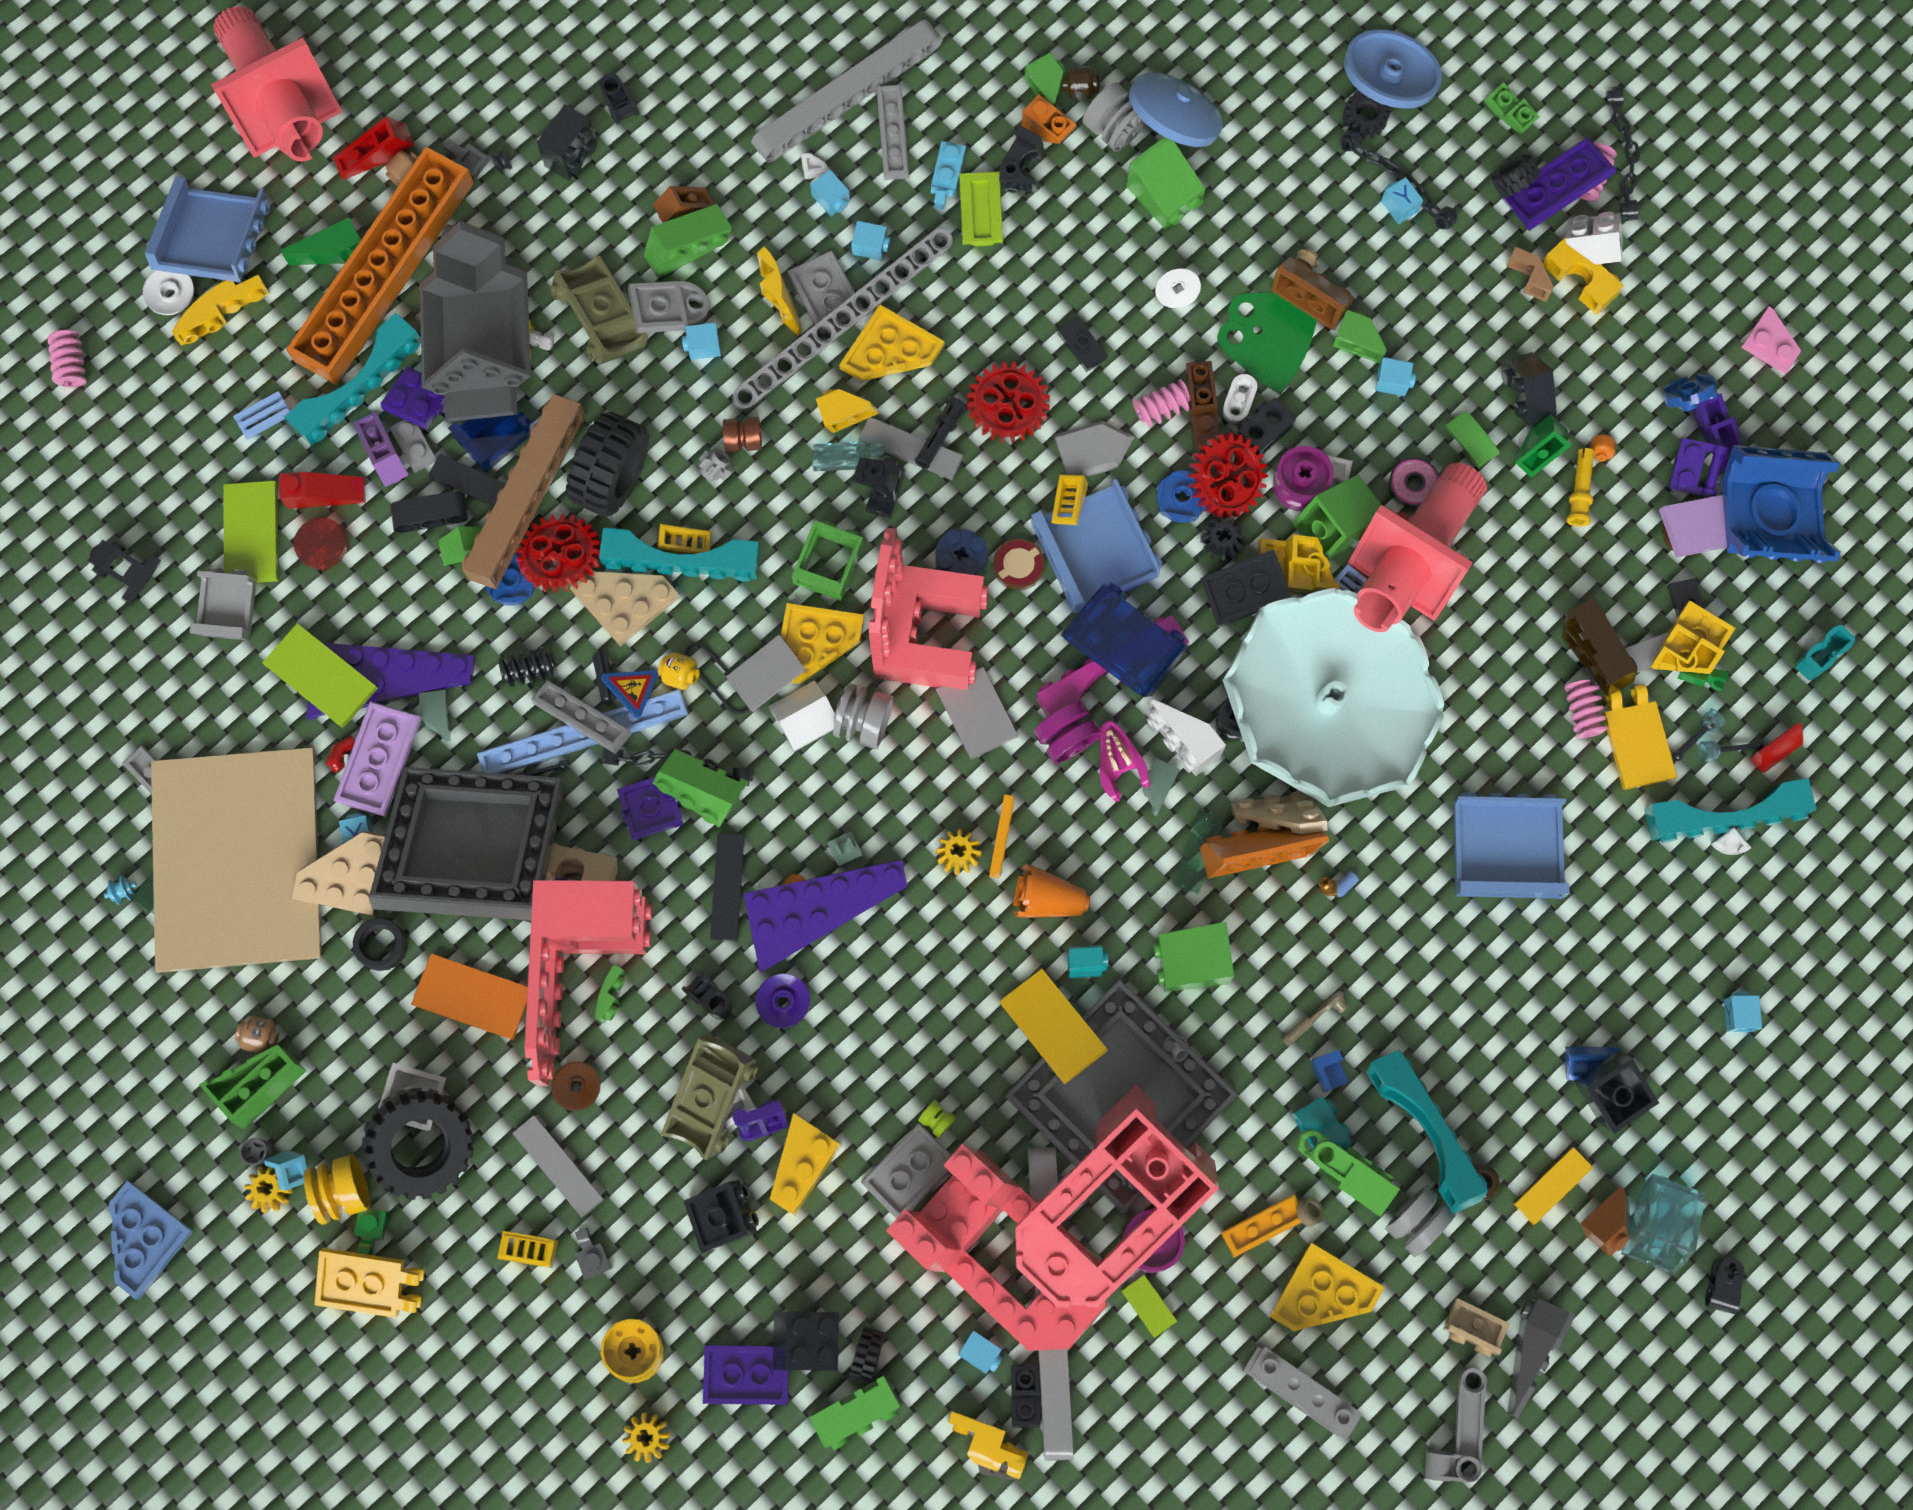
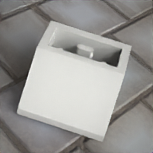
M1604 212L1594 217L1579 215L1568 220L1566 244L1594 264L1622 261L1623 237L1620 213Z

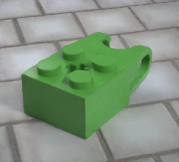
M1308 1129L1300 1134L1297 1140L1298 1150L1320 1167L1318 1172L1339 1189L1381 1217L1400 1190L1391 1183L1394 1177L1350 1146L1345 1150L1317 1130ZM1310 1136H1316L1317 1144L1312 1150H1306L1304 1146L1305 1140Z

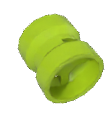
M934 1100L922 1113L918 1121L924 1126H929L932 1129V1133L940 1138L956 1117L951 1112H945L942 1109V1105L937 1100Z

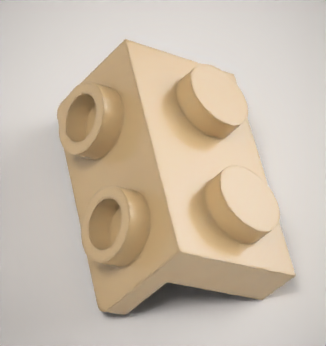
M1456 1298L1443 1330L1450 1333L1448 1338L1462 1345L1467 1341L1476 1346L1474 1349L1476 1352L1490 1357L1491 1354L1500 1355L1502 1351L1500 1346L1510 1323Z

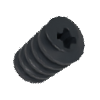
M540 647L539 656L531 649L529 658H526L521 651L519 653V660H516L512 653L509 654L508 662H505L502 656H499L498 659L503 683L505 684L506 681L509 687L515 686L516 679L520 685H524L526 677L531 683H535L536 675H538L541 681L546 680L547 673L552 679H555L557 675L555 658L551 647L548 654L543 647Z

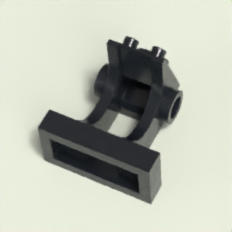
M1019 126L1015 133L1016 139L1000 164L999 182L1001 188L1006 192L1019 193V191H1025V195L1031 196V192H1038L1037 183L1025 177L1021 170L1024 164L1031 159H1036L1040 162L1045 155L1042 137Z
M859 458L852 482L872 488L866 512L891 519L906 473V469L898 467L895 460L890 458H883L882 460Z
M102 539L99 545H96L91 550L87 561L94 566L92 571L104 579L109 575L128 588L121 597V600L131 606L160 565L161 560L151 555L145 565L124 553L126 548L118 542L112 540L111 543H108ZM116 557L131 564L123 576L109 568Z

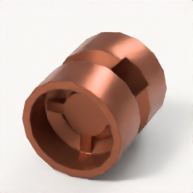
M744 418L743 422H739L738 419H723L725 452H739L742 447H745L747 451L762 450L760 418Z

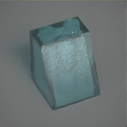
M1652 1174L1641 1188L1630 1223V1239L1622 1249L1621 1254L1675 1275L1696 1252L1706 1194L1697 1191L1693 1187L1673 1182L1667 1177Z

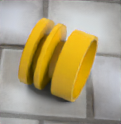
M350 1154L333 1160L332 1172L325 1163L318 1165L317 1169L310 1167L304 1170L306 1198L314 1217L321 1225L329 1223L331 1217L335 1221L342 1218V1206L350 1216L370 1208L367 1182L355 1155Z
M626 1319L617 1322L607 1330L601 1343L600 1354L604 1366L612 1375L628 1383H640L650 1379L658 1372L664 1358V1346L661 1337L649 1324L641 1320ZM632 1345L641 1350V1353L636 1355L635 1360L630 1355H627V1351L632 1350Z

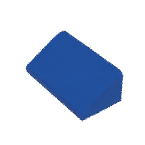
M1565 1047L1566 1079H1578L1617 1051H1621V1049L1618 1047Z

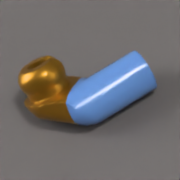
M1351 871L1340 881L1323 877L1319 881V889L1326 896L1342 897L1359 879Z

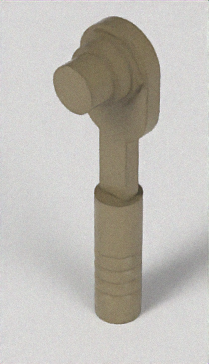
M1338 991L1330 996L1309 1018L1305 1017L1281 1038L1282 1042L1289 1047L1313 1026L1312 1022L1332 1007L1337 1009L1339 1013L1344 1012L1348 1008L1344 1000V994Z

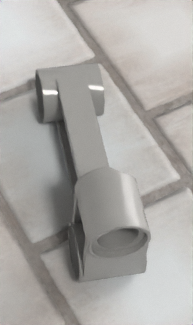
M1465 1368L1458 1374L1454 1453L1426 1449L1425 1479L1471 1483L1480 1478L1482 1474L1485 1390L1487 1385L1486 1376L1480 1369ZM1471 1372L1475 1373L1479 1380L1477 1387L1474 1389L1468 1388L1465 1383L1466 1376ZM1469 1460L1474 1466V1471L1470 1476L1464 1477L1460 1467L1464 1461Z

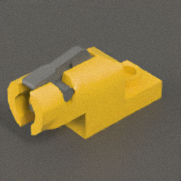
M951 1412L948 1423L953 1424V1431L967 1436L969 1431L974 1432L967 1455L975 1464H978L980 1474L1011 1480L1020 1479L1028 1452L1017 1448L1008 1441L1006 1444L1003 1443L1005 1430L957 1412Z

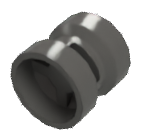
M249 1138L242 1143L239 1154L241 1160L247 1165L265 1167L264 1159L274 1156L275 1151L270 1142L259 1138Z

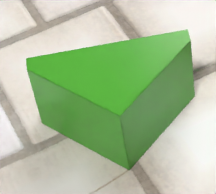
M458 526L438 540L443 565L447 566L463 562L465 556L470 554L474 546V539L477 533L481 532L483 528Z

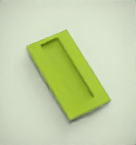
M999 172L960 173L963 245L991 246L994 243H1003Z

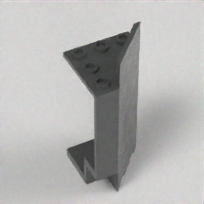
M460 221L433 245L434 271L420 283L422 388L435 394L444 395L445 422L518 414L517 387L531 377L527 272L513 267L512 258L505 256V238Z

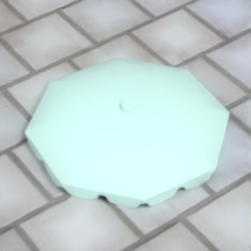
M1336 588L1317 591L1299 599L1293 597L1275 601L1261 607L1223 679L1251 763L1328 807L1409 786L1417 775L1425 759L1426 749L1435 737L1444 717V700L1435 677L1431 676L1428 672L1429 660L1421 638L1418 635L1416 636L1411 630V626L1401 620L1399 623L1391 625L1386 632H1375L1366 628L1354 615L1357 594L1349 590L1342 591Z

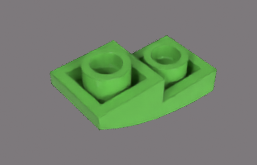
M1504 82L1483 100L1501 120L1520 134L1539 118V115L1524 98L1519 101Z
M1467 410L1445 425L1448 433L1462 446L1465 455L1478 468L1500 454L1495 444Z
M615 964L609 971L597 1000L595 1018L602 1024L607 1020L611 1021L617 1014L619 1001L612 994L614 991L618 993L626 982L624 978L626 972Z

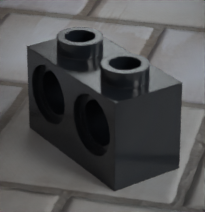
M1275 397L1269 403L1264 401L1255 410L1256 415L1250 420L1248 418L1244 419L1237 427V434L1242 435V440L1251 439L1250 446L1258 445L1255 454H1265L1294 427L1296 417ZM1275 416L1279 421L1271 422L1267 417ZM1256 432L1261 438L1253 439L1249 433Z

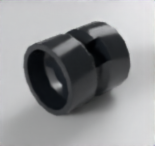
M1226 701L1218 712L1215 729L1223 740L1236 742L1243 738L1231 703Z

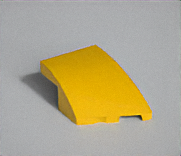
M763 247L757 252L760 273L765 278L760 283L762 294L780 310L782 322L799 336L802 333V326L797 309L776 261L771 253Z
M1293 534L1287 541L1261 538L1258 541V555L1273 549L1275 550L1291 593H1314L1331 588L1340 590L1339 583L1335 582L1329 569L1331 565L1323 554V548L1318 537Z
M1687 601L1662 642L1650 667L1660 670L1711 674L1725 652L1722 648L1736 628L1695 603Z

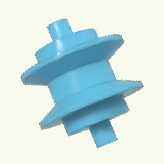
M123 875L119 877L118 883L108 880L107 893H104V897L115 901L117 905H121V898L126 897L130 901L133 900L134 888L137 887L136 882L131 883Z

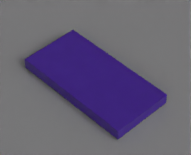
M1586 137L1540 168L1541 174L1539 178L1535 179L1533 184H1529V187L1521 189L1519 193L1515 192L1512 196L1502 197V199L1528 231H1530L1614 175L1616 170L1592 141Z

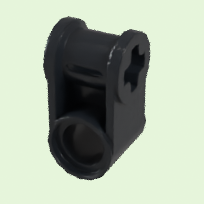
M613 73L605 74L601 78L599 85L603 99L615 124L619 125L621 120L632 115L638 116L637 106L631 95L627 92L621 78ZM611 87L617 88L615 91L612 92L607 91Z
M699 970L697 972L698 976L687 987L683 986L681 990L713 1018L718 1020L726 1019L732 1012L731 1001L702 970ZM721 999L725 1001V1007L721 1011L716 1012L712 1010V1005L716 1000Z
M1719 1258L1713 1263L1709 1285L1705 1294V1306L1707 1308L1731 1314L1737 1313L1741 1302V1288L1745 1274L1743 1264L1735 1258ZM1724 1266L1732 1269L1731 1275L1724 1272Z

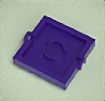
M407 366L380 404L381 409L427 430L437 414L441 415L443 413L445 403L444 395L435 394L422 388L421 372Z
M655 777L617 789L623 809L620 812L623 821L626 820L633 841L684 825L678 806L680 801L669 794L661 792L653 784Z

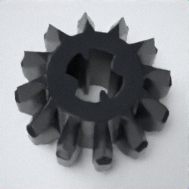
M1222 516L1219 523L1212 519L1209 523L1210 526H1204L1202 532L1205 535L1201 536L1200 542L1205 544L1203 547L1204 552L1212 551L1211 559H1214L1216 555H1220V560L1223 562L1226 559V555L1234 559L1236 552L1242 551L1243 546L1241 543L1245 541V536L1240 534L1243 529L1242 526L1233 527L1234 519H1231L1229 523H1225V517ZM1222 536L1227 538L1223 542L1219 541Z

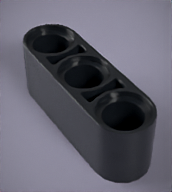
M460 491L399 500L390 504L393 530L398 533L459 524L468 520L465 493Z

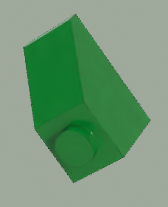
M1551 414L1530 430L1514 459L1515 464L1532 478L1572 446L1568 430Z

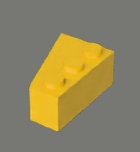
M794 1113L770 1200L796 1216L841 1145Z

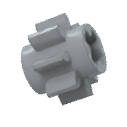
M712 449L711 452L706 450L699 458L701 461L699 464L700 472L710 481H718L719 478L724 480L731 472L729 469L731 465L730 458L720 449Z

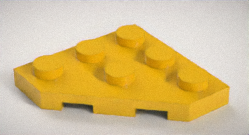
M879 305L839 364V367L860 381L923 368L933 364L945 346V341L886 307Z
M787 603L781 637L806 669L790 683L800 685L859 644L864 624V615Z
M1310 1243L1269 1317L1292 1331H1298L1372 1312L1385 1287L1313 1243Z

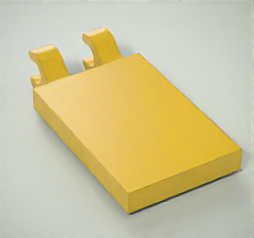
M1646 685L1634 686V689L1630 690L1635 705L1631 707H1622V694L1620 690L1608 697L1605 695L1609 711L1604 712L1602 716H1606L1604 723L1605 726H1608L1607 734L1622 789L1626 790L1676 779L1677 775L1656 701L1648 703Z
M323 1248L319 1251L314 1305L394 1318L399 1315L400 1310L416 1313L417 1308L421 1307L422 1296L416 1294L401 1295L402 1283L418 1286L419 1281L424 1280L425 1269L404 1268L405 1260Z

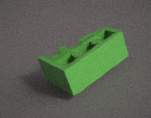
M718 204L651 227L644 257L659 280L715 248L726 244L732 227Z
M675 749L658 771L653 784L661 792L669 794L680 801L681 805L685 808L692 809L701 815L706 822L720 828L736 805L749 781L742 778L739 782L726 777V771L720 768L717 772L704 767V761Z
M279 1045L246 1060L247 1063L233 1070L228 1069L222 1072L223 1075L211 1081L206 1080L199 1084L232 1123L243 1129L249 1126L306 1072L297 1059Z
M886 1375L809 1418L825 1449L832 1446L833 1450H836L848 1443L846 1437L854 1432L861 1436L874 1428L871 1424L872 1422L882 1418L883 1422H886L898 1415L899 1413L896 1409L901 1407V1404Z

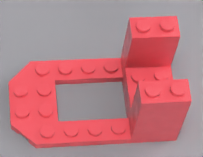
M886 528L884 532L886 540L882 539L871 601V608H874L873 619H870L869 640L875 679L937 688L944 686L968 690L969 684L975 683L976 661H972V652L917 644L918 635L915 625L920 626L921 609L980 618L981 609L986 610L988 599V586H984V577L903 565L902 539H898L897 529Z
M533 880L525 1055L526 1058H532V1067H528L527 1070L528 1080L537 1086H549L550 1080L554 1078L555 1055L560 1053V1039L556 1038L557 1027H561L562 1019L561 1011H557L558 1000H562L563 986L559 984V973L564 971V958L560 957V954H646V948L651 947L652 936L651 931H647L648 920H652V904H648L646 897L642 896V890L638 889L634 881Z
M1135 1084L1097 1122L1096 1146L1016 1224V1268L1057 1307H1070V1305L1099 1307L1219 1189L1215 1160L1196 1142L1186 1149L1156 1120L1155 1102ZM1117 1169L1156 1207L1097 1264L1058 1226Z
M962 1144L943 1165L953 1174L921 1212L905 1209L886 1231L927 1271L946 1272L1028 1351L1070 1349L1107 1307V1299L1099 1307H1086V1305L1057 1307L1041 1292L1032 1304L1026 1308L967 1252L1003 1210L1018 1223L1038 1202L983 1151ZM1061 1224L1058 1226L1097 1264L1100 1262Z

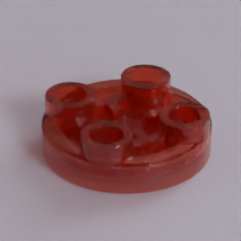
M314 518L305 522L298 529L294 538V549L298 558L306 566L320 571H327L342 560L349 549V542L346 533L337 522L329 518Z

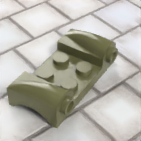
M600 255L577 269L569 271L557 270L554 272L551 293L555 300L559 299L563 304L569 302L590 337L587 353L592 361H596L601 365L646 346L647 333H637L632 308Z
M710 1034L698 1038L661 1135L689 1144L705 1160L712 1158L718 1153H723L729 1143L727 1138L728 1132L723 1130L739 1087L747 1081L751 1082L757 1074L756 1059Z

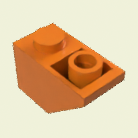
M1039 94L1022 111V127L1042 137L1044 142L1060 144L1076 128V124Z

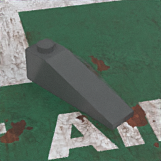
M1539 1298L1532 1299L1531 1302L1526 1301L1520 1312V1316L1523 1318L1519 1324L1507 1413L1512 1417L1520 1416L1536 1388L1537 1382L1534 1378L1536 1375L1540 1376L1546 1371L1550 1364L1549 1352L1555 1347L1559 1349L1576 1316Z

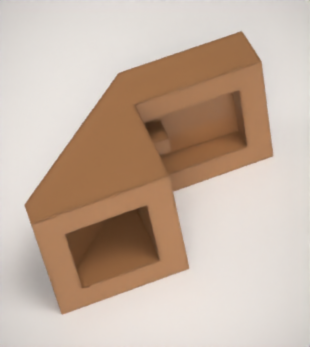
M1515 247L1506 266L1529 275L1523 293L1546 302L1554 286L1540 257Z

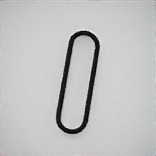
M694 642L685 649L684 655L688 656L689 650L692 647H703L727 675L731 673L704 643ZM700 672L699 677L731 712L744 714L749 711L748 706L743 710H735Z

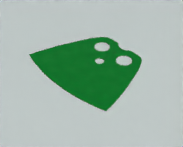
M1245 293L1237 295L1231 301L1228 309L1230 318L1227 323L1221 326L1217 335V341L1221 348L1242 368L1261 383L1281 395L1297 373L1307 354L1314 335L1317 319L1276 293ZM1250 303L1254 307L1253 315L1250 317L1241 316L1238 312L1240 304ZM1260 326L1262 332L1260 334L1254 333V327ZM1231 330L1240 331L1243 335L1241 343L1236 345L1229 343L1227 340L1228 332Z

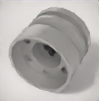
M1117 82L1110 84L1096 96L1083 117V123L1096 135L1102 134L1101 140L1106 144L1109 143V147L1115 152L1122 150L1131 143L1146 124L1134 111L1129 100V93Z
M850 683L843 696H841L836 708L833 736L841 738L847 728L846 740L851 741L856 732L859 731L860 745L877 750L888 725L893 706V696L876 691L871 700L866 701L867 688L862 687L856 697L857 685Z

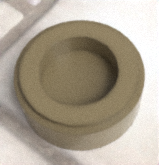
M1306 1197L1297 1203L1296 1212L1304 1225L1312 1227L1323 1220V1208L1315 1198Z

